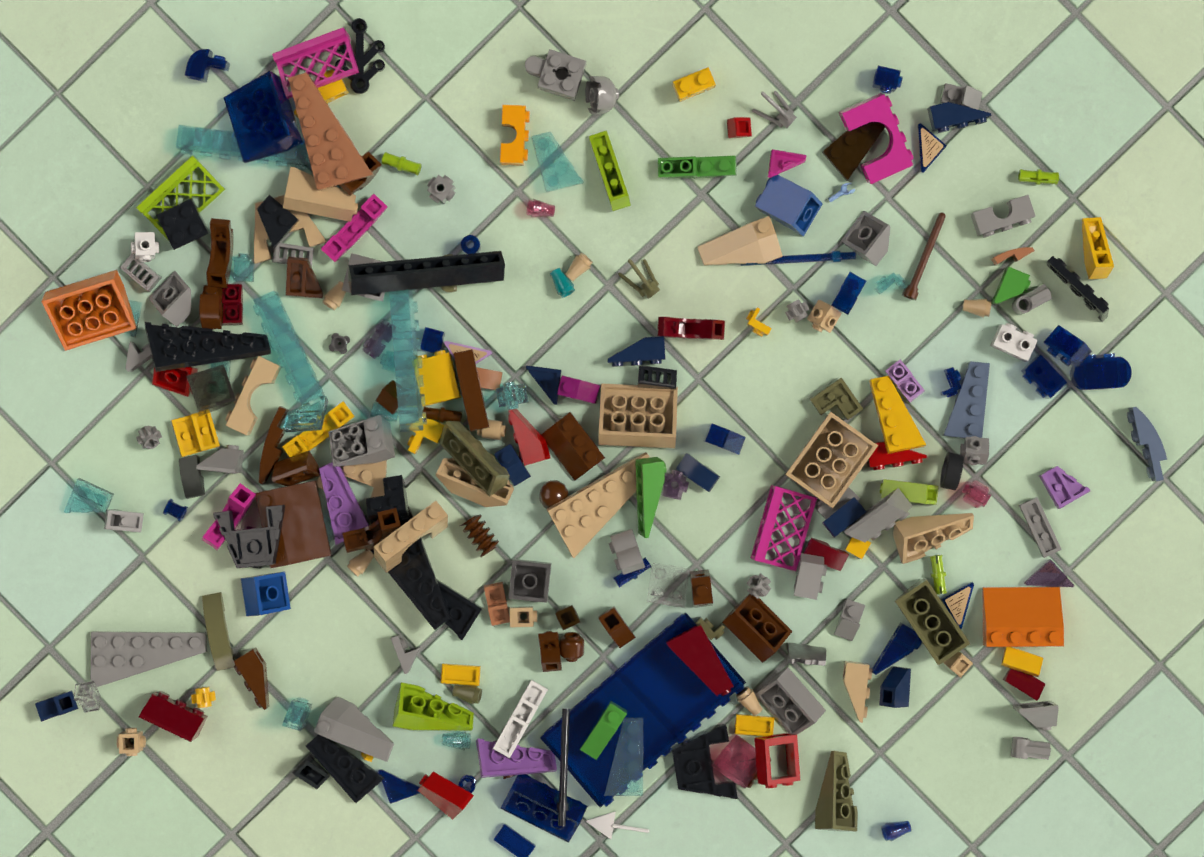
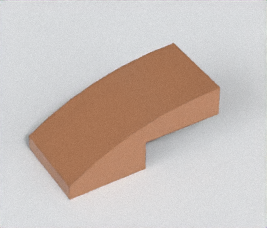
M1033 247L1012 249L993 257L991 261L994 265H997L1011 256L1016 262L1035 250Z
M477 367L481 388L499 391L503 372Z
M503 582L484 585L491 625L509 623L510 615Z

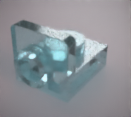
M240 253L238 257H233V281L254 282L255 263L254 258L249 257L250 254Z

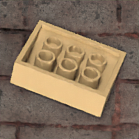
M601 384L598 445L675 448L678 387L675 390L638 388V385Z
M829 412L785 475L828 506L834 508L878 445L838 416Z

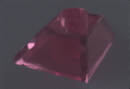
M736 735L722 750L712 764V767L746 789L757 773L755 747L739 735Z

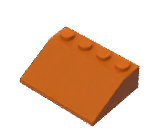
M117 270L47 291L41 301L65 351L137 328L124 284Z
M982 587L984 646H1064V623L1060 587Z

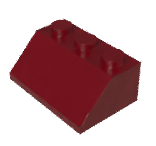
M163 691L153 693L141 711L139 718L189 742L195 740L199 736L208 717L204 715V711L196 707L193 709L187 707L186 702L179 699L175 701L169 698L170 695Z

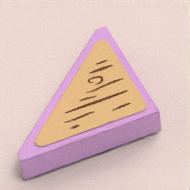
M449 341L444 342L453 358L454 353L473 349L476 364L493 354L492 351Z

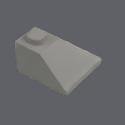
M863 211L841 242L864 260L877 266L888 252L890 225Z
M174 271L153 292L149 300L162 316L178 327L190 315L191 289L180 275Z
M227 445V448H221L199 463L196 469L234 474L241 473L244 450H239V446Z
M1042 701L1013 704V708L1035 727L1040 728V730H1051L1052 726H1057L1059 709L1058 705L1054 702Z

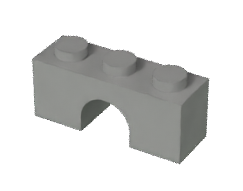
M1029 195L1008 201L1009 214L1004 219L998 218L994 214L992 207L970 214L977 236L983 235L985 238L994 235V231L1001 229L1002 232L1013 228L1012 225L1020 223V226L1031 223V218L1036 216Z

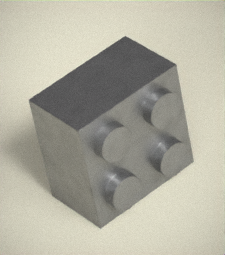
M513 559L508 599L547 603L552 563Z

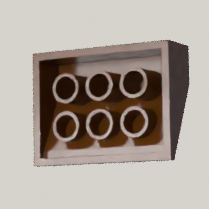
M316 481L255 493L262 527H268L266 507L285 504L276 563L270 565V568L332 555Z

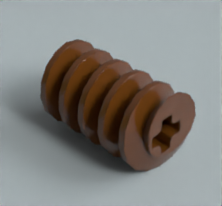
M479 514L460 526L466 525L463 532L470 531L467 538H474L471 544L479 545L476 551H483L480 555L482 558L494 550L499 541H492L495 535L494 533L487 534L490 527L483 528L486 521L479 522V519L482 517Z

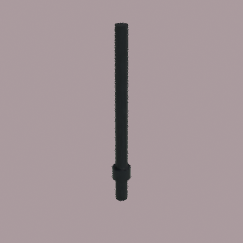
M562 709L559 802H557L558 826H566V811H568L567 776L570 709Z

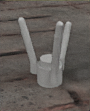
M777 91L773 93L785 109L777 105L766 93L761 92V95L780 112L777 116L779 120L756 109H752V112L775 123L780 128L782 126L788 128L797 118L793 114L794 111L789 108Z

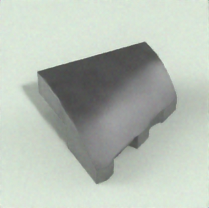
M788 642V663L800 662L808 665L825 666L826 648Z

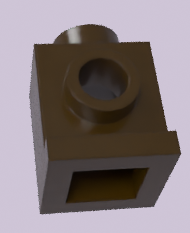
M568 605L555 611V615L563 630L580 623L579 616L573 605Z

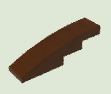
M471 349L454 353L470 431L490 428L474 351Z
M279 406L264 443L259 472L260 484L266 483L274 469L275 463L278 462L283 453V450L277 447L286 432L280 425L289 410L283 406Z

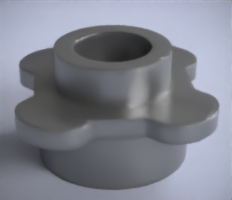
M334 333L331 336L330 351H339L341 354L347 353V344L350 342V338Z

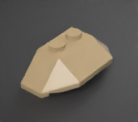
M444 458L436 473V477L451 493L484 507L507 505L514 490V487L508 480L506 486L489 497L454 458Z

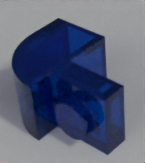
M201 49L190 56L185 76L189 79L207 82L210 67L229 71L230 63L223 56L214 55V58H212L213 52L210 49Z
M849 272L836 293L831 306L848 315L867 281Z

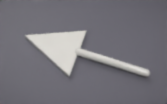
M616 811L586 820L588 824L612 839L613 828L649 833V829L614 824Z

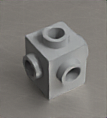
M440 175L436 178L433 177L427 185L429 187L427 190L430 193L429 197L437 203L441 201L445 204L446 201H450L456 193L454 192L456 188L452 185L454 181L446 175L443 177ZM439 185L444 186L443 191L437 190Z
M966 437L964 444L960 446V455L964 456V463L987 465L989 438Z

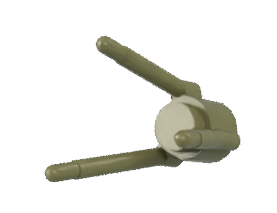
M631 259L628 260V263L643 282L641 285L642 289L622 273H618L642 297L646 296L649 299L660 291L659 283L655 279L646 259L643 260V263L650 276L648 280H646Z

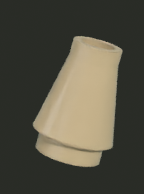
M581 252L580 255H576L565 275L574 281L590 269V265L593 262Z
M341 281L324 296L322 301L332 310L340 307L346 293L342 291L343 282Z
M964 299L963 311L983 318L984 316L989 317L992 301H987V299Z
M365 550L350 560L347 567L357 577L360 574L363 575L374 558V554L370 550Z
M747 686L736 694L737 701L749 710L753 716L762 711V707L753 689Z

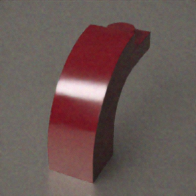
M658 317V336L724 340V320Z

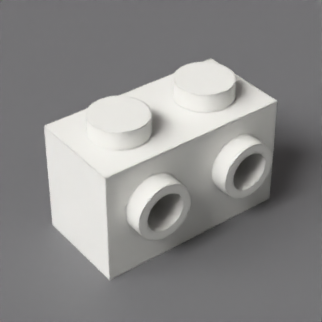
M1009 323L999 325L990 346L1024 362L1029 361L1038 341L1033 338L1034 335L1027 331L1021 333L1016 330V326Z

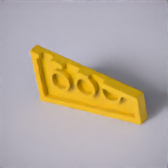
M890 377L870 379L869 383L887 453L925 447L926 443Z

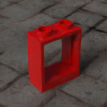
M782 733L754 738L758 784L765 785V788H776L777 784L789 786L793 785L795 781H801L797 734ZM785 744L788 776L771 778L769 746Z

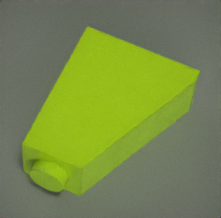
M883 479V483L880 485L881 498L886 497L899 488L909 502L937 505L939 486Z

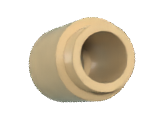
M488 419L490 428L477 430V435L482 436V438L501 440V437H505L506 425H503V421Z

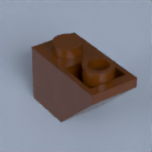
M615 606L598 616V619L619 648L636 638Z

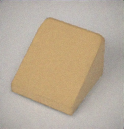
M960 651L943 662L960 678L973 664Z

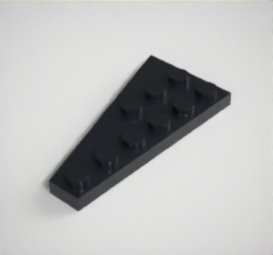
M145 322V330L155 372L271 354L268 337L265 334L246 332L234 334L228 330L215 332L209 328L190 326L178 328L169 327V324L159 326L152 325L151 322Z
M408 506L409 518L412 519L413 514L411 512L410 506ZM410 519L399 520L400 525H404ZM420 538L402 554V562L388 571V573L433 629L437 631L451 617L423 541Z

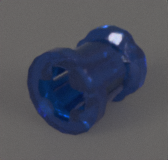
M170 499L165 506L163 514H169L181 522L185 517L188 507H183L175 503L173 499Z
M464 775L460 779L458 786L472 793L476 787V779L472 775ZM465 781H466L467 783H468V782H471L470 788H469L468 786H467V787H464V786H463L464 783H465Z

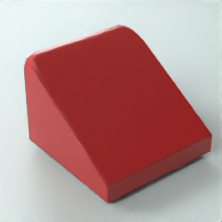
M734 117L727 120L728 138L752 137L750 117Z

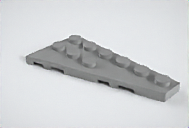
M92 631L91 689L207 652V632Z

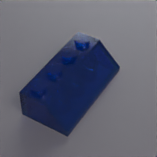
M527 774L516 776L501 809L569 843L581 823L588 806L579 800L567 796L566 826H558L557 802H559V791L531 778Z

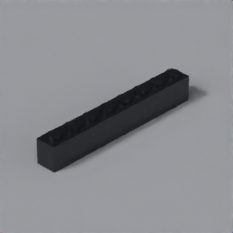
M502 251L348 265V283L351 295L504 281L505 262Z

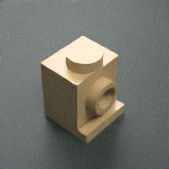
M533 606L510 607V627H533L534 622H537V610L533 611ZM521 613H526L528 618L525 620L521 619Z

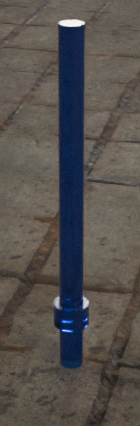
M832 251V253L789 255L763 264L746 263L740 265L817 261L841 262V260L856 259V253Z

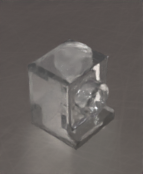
M95 682L75 684L74 700L77 701L79 706H82L84 713L100 710L101 696Z

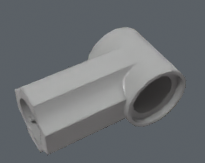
M1043 284L1016 298L1012 303V309L1017 314H1025L1051 300V293ZM1020 300L1026 303L1025 310L1019 308Z
M1013 737L1011 757L1049 760L1051 752L1049 742Z

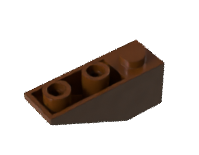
M254 648L233 661L235 663L234 669L238 675L242 674L244 677V684L249 692L252 691L254 693V700L258 707H262L265 710L269 707L267 667L257 648Z

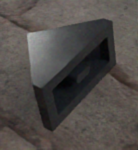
M310 755L292 772L315 789H318L330 777L329 773Z

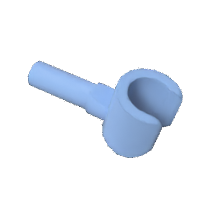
M845 183L841 186L840 191L828 199L832 202L844 194L854 193L855 189L848 191L847 186L851 183Z

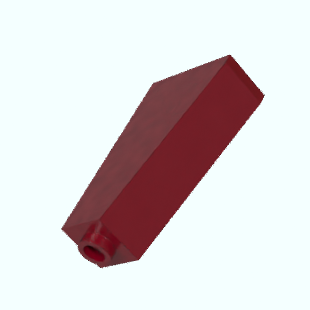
M700 623L666 641L668 647L716 696L719 694L724 696L732 691L730 688L734 686Z

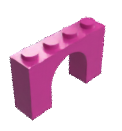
M882 93L839 112L847 131L856 129L869 122H880L889 133V144L886 151L879 157L860 165L869 184L878 182L913 166L911 161L914 159L912 152L905 146V142H907L906 137L902 131H899L897 126L899 120L896 114H892L890 109L892 107L891 100Z

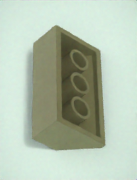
M459 421L445 422L439 443L490 497L506 486L510 475L507 469L496 461L493 454L489 453L482 443L473 437L469 429Z
M923 578L895 600V603L937 665H940L970 644L927 579Z

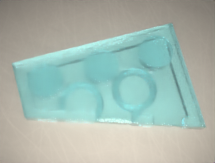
M551 132L531 137L546 193L584 183Z

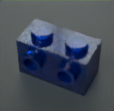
M1060 325L1044 341V344L1048 347L1047 352L1055 358L1059 356L1062 363L1068 367L1072 365L1076 369L1092 352L1084 341Z
M1037 355L1021 370L1024 374L1022 376L1024 380L1029 384L1033 383L1037 388L1035 391L1042 398H1052L1067 383L1042 355Z

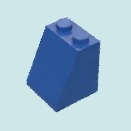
M775 175L768 179L766 188L756 200L755 207L760 212L804 237L823 203L813 192L780 175Z

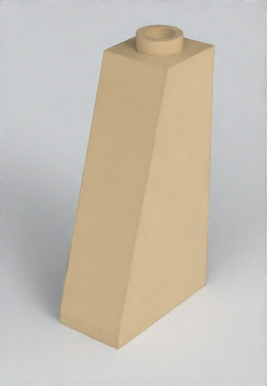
M290 167L283 203L284 209L351 222L352 215H357L358 204L355 203L356 195L352 194L349 196L339 187L334 186L320 191L317 190L314 176L295 167Z

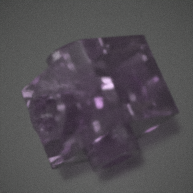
M672 470V473L667 472L662 496L681 500L682 493L687 492L689 484L686 481V476H683V472ZM674 481L678 483V485L675 487L671 485V483Z

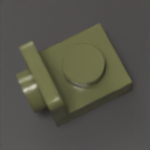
M700 617L695 621L697 625L701 624L710 640L713 638L717 640L725 633L723 631L725 628L723 624H720L713 631L712 628L714 626L707 618L703 620Z

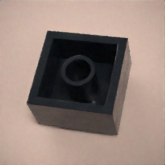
M193 198L156 215L173 250L210 233Z

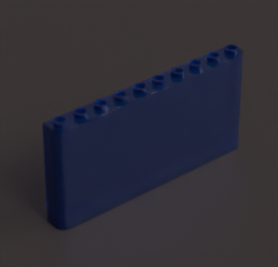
M686 612L676 618L570 709L568 771L600 808L603 805L607 807L614 801L613 797L618 792L619 794L625 792L632 780L634 782L639 780L643 776L642 772L647 767L648 769L654 767L661 755L663 757L668 755L673 750L671 747L676 742L678 744L682 743L687 738L686 734L690 730L696 731L702 725L700 722L704 718H711L716 713L715 709L718 706H725L731 700L729 697L732 694H738L745 688L744 684L746 681L712 642L711 644L734 686L730 688L732 691L724 696H721V694L716 696L668 647L667 640L697 625ZM613 701L627 710V715L596 760L580 749L609 702ZM562 717L540 736V739L559 761L561 756Z

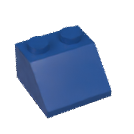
M285 572L241 578L246 616H259L291 609Z

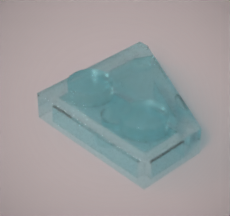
M322 396L320 397L321 401L312 405L307 403L298 409L287 412L284 430L286 432L322 430L328 404L327 397Z
M78 478L64 512H106L114 493Z

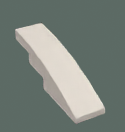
M533 680L530 681L493 747L494 750L508 758L511 757L548 691L547 688Z

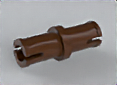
M424 407L422 418L439 420L442 423L444 421H459L461 423L462 411L445 410L443 407L441 409Z

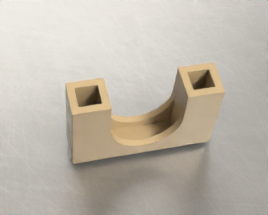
M437 501L433 502L374 546L376 561L386 573L402 562V554L415 541L426 534H429L433 539L448 527L447 513Z

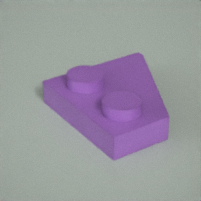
M1058 466L1039 475L1057 509H1061L1090 492L1088 487H1084L1077 482V479L1067 475Z

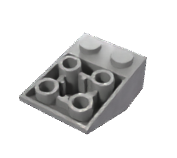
M382 415L329 431L334 467L378 463L395 457L391 426Z

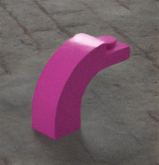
M241 483L229 496L227 504L223 511L232 510L234 530L247 513L256 495ZM217 520L202 537L204 542L216 550L226 540L220 532V525Z

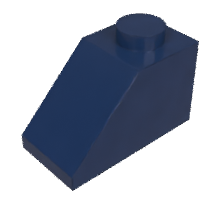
M512 444L494 454L500 465L507 469L510 475L509 479L514 486L531 477Z

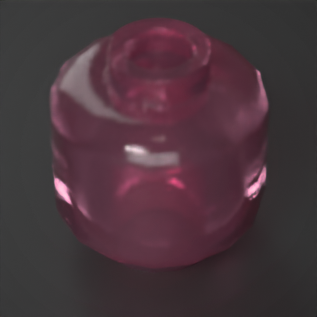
M977 480L972 481L971 484L967 482L962 490L964 502L975 508L985 507L992 494L989 493L990 488Z

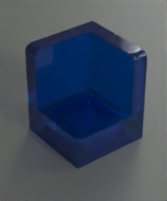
M425 327L420 350L431 353L441 351L445 332Z

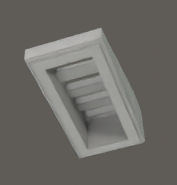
M279 243L274 248L272 262L287 264L288 249H291V257H295L296 250H299V258H303V252L307 251L306 258H308L312 267L314 248ZM280 248L284 249L283 258H279Z
M131 254L120 267L148 292H151L162 278L144 262H140V259H135L134 254ZM135 260L134 266L128 270L127 267ZM139 265L142 266L136 275L133 274ZM144 270L147 271L142 279L138 278ZM151 274L152 278L148 281L147 284L144 283V281Z

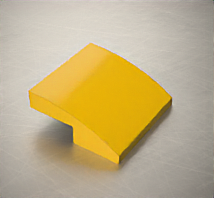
M210 409L171 420L181 457L220 447Z

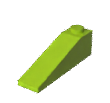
M607 130L589 136L612 211L631 206Z

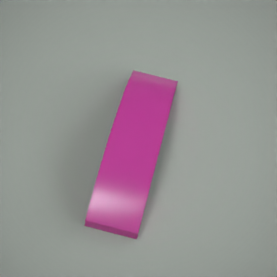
M373 194L361 206L357 215L352 217L351 222L348 221L336 235L329 239L321 250L336 262L369 230L388 206Z

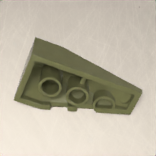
M831 751L815 809V829L857 832L858 811L857 806H853L851 795H854V790L849 785L848 779L851 774L846 752Z

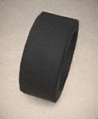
M951 452L946 454L940 477L941 488L950 490L958 488L963 470V455Z

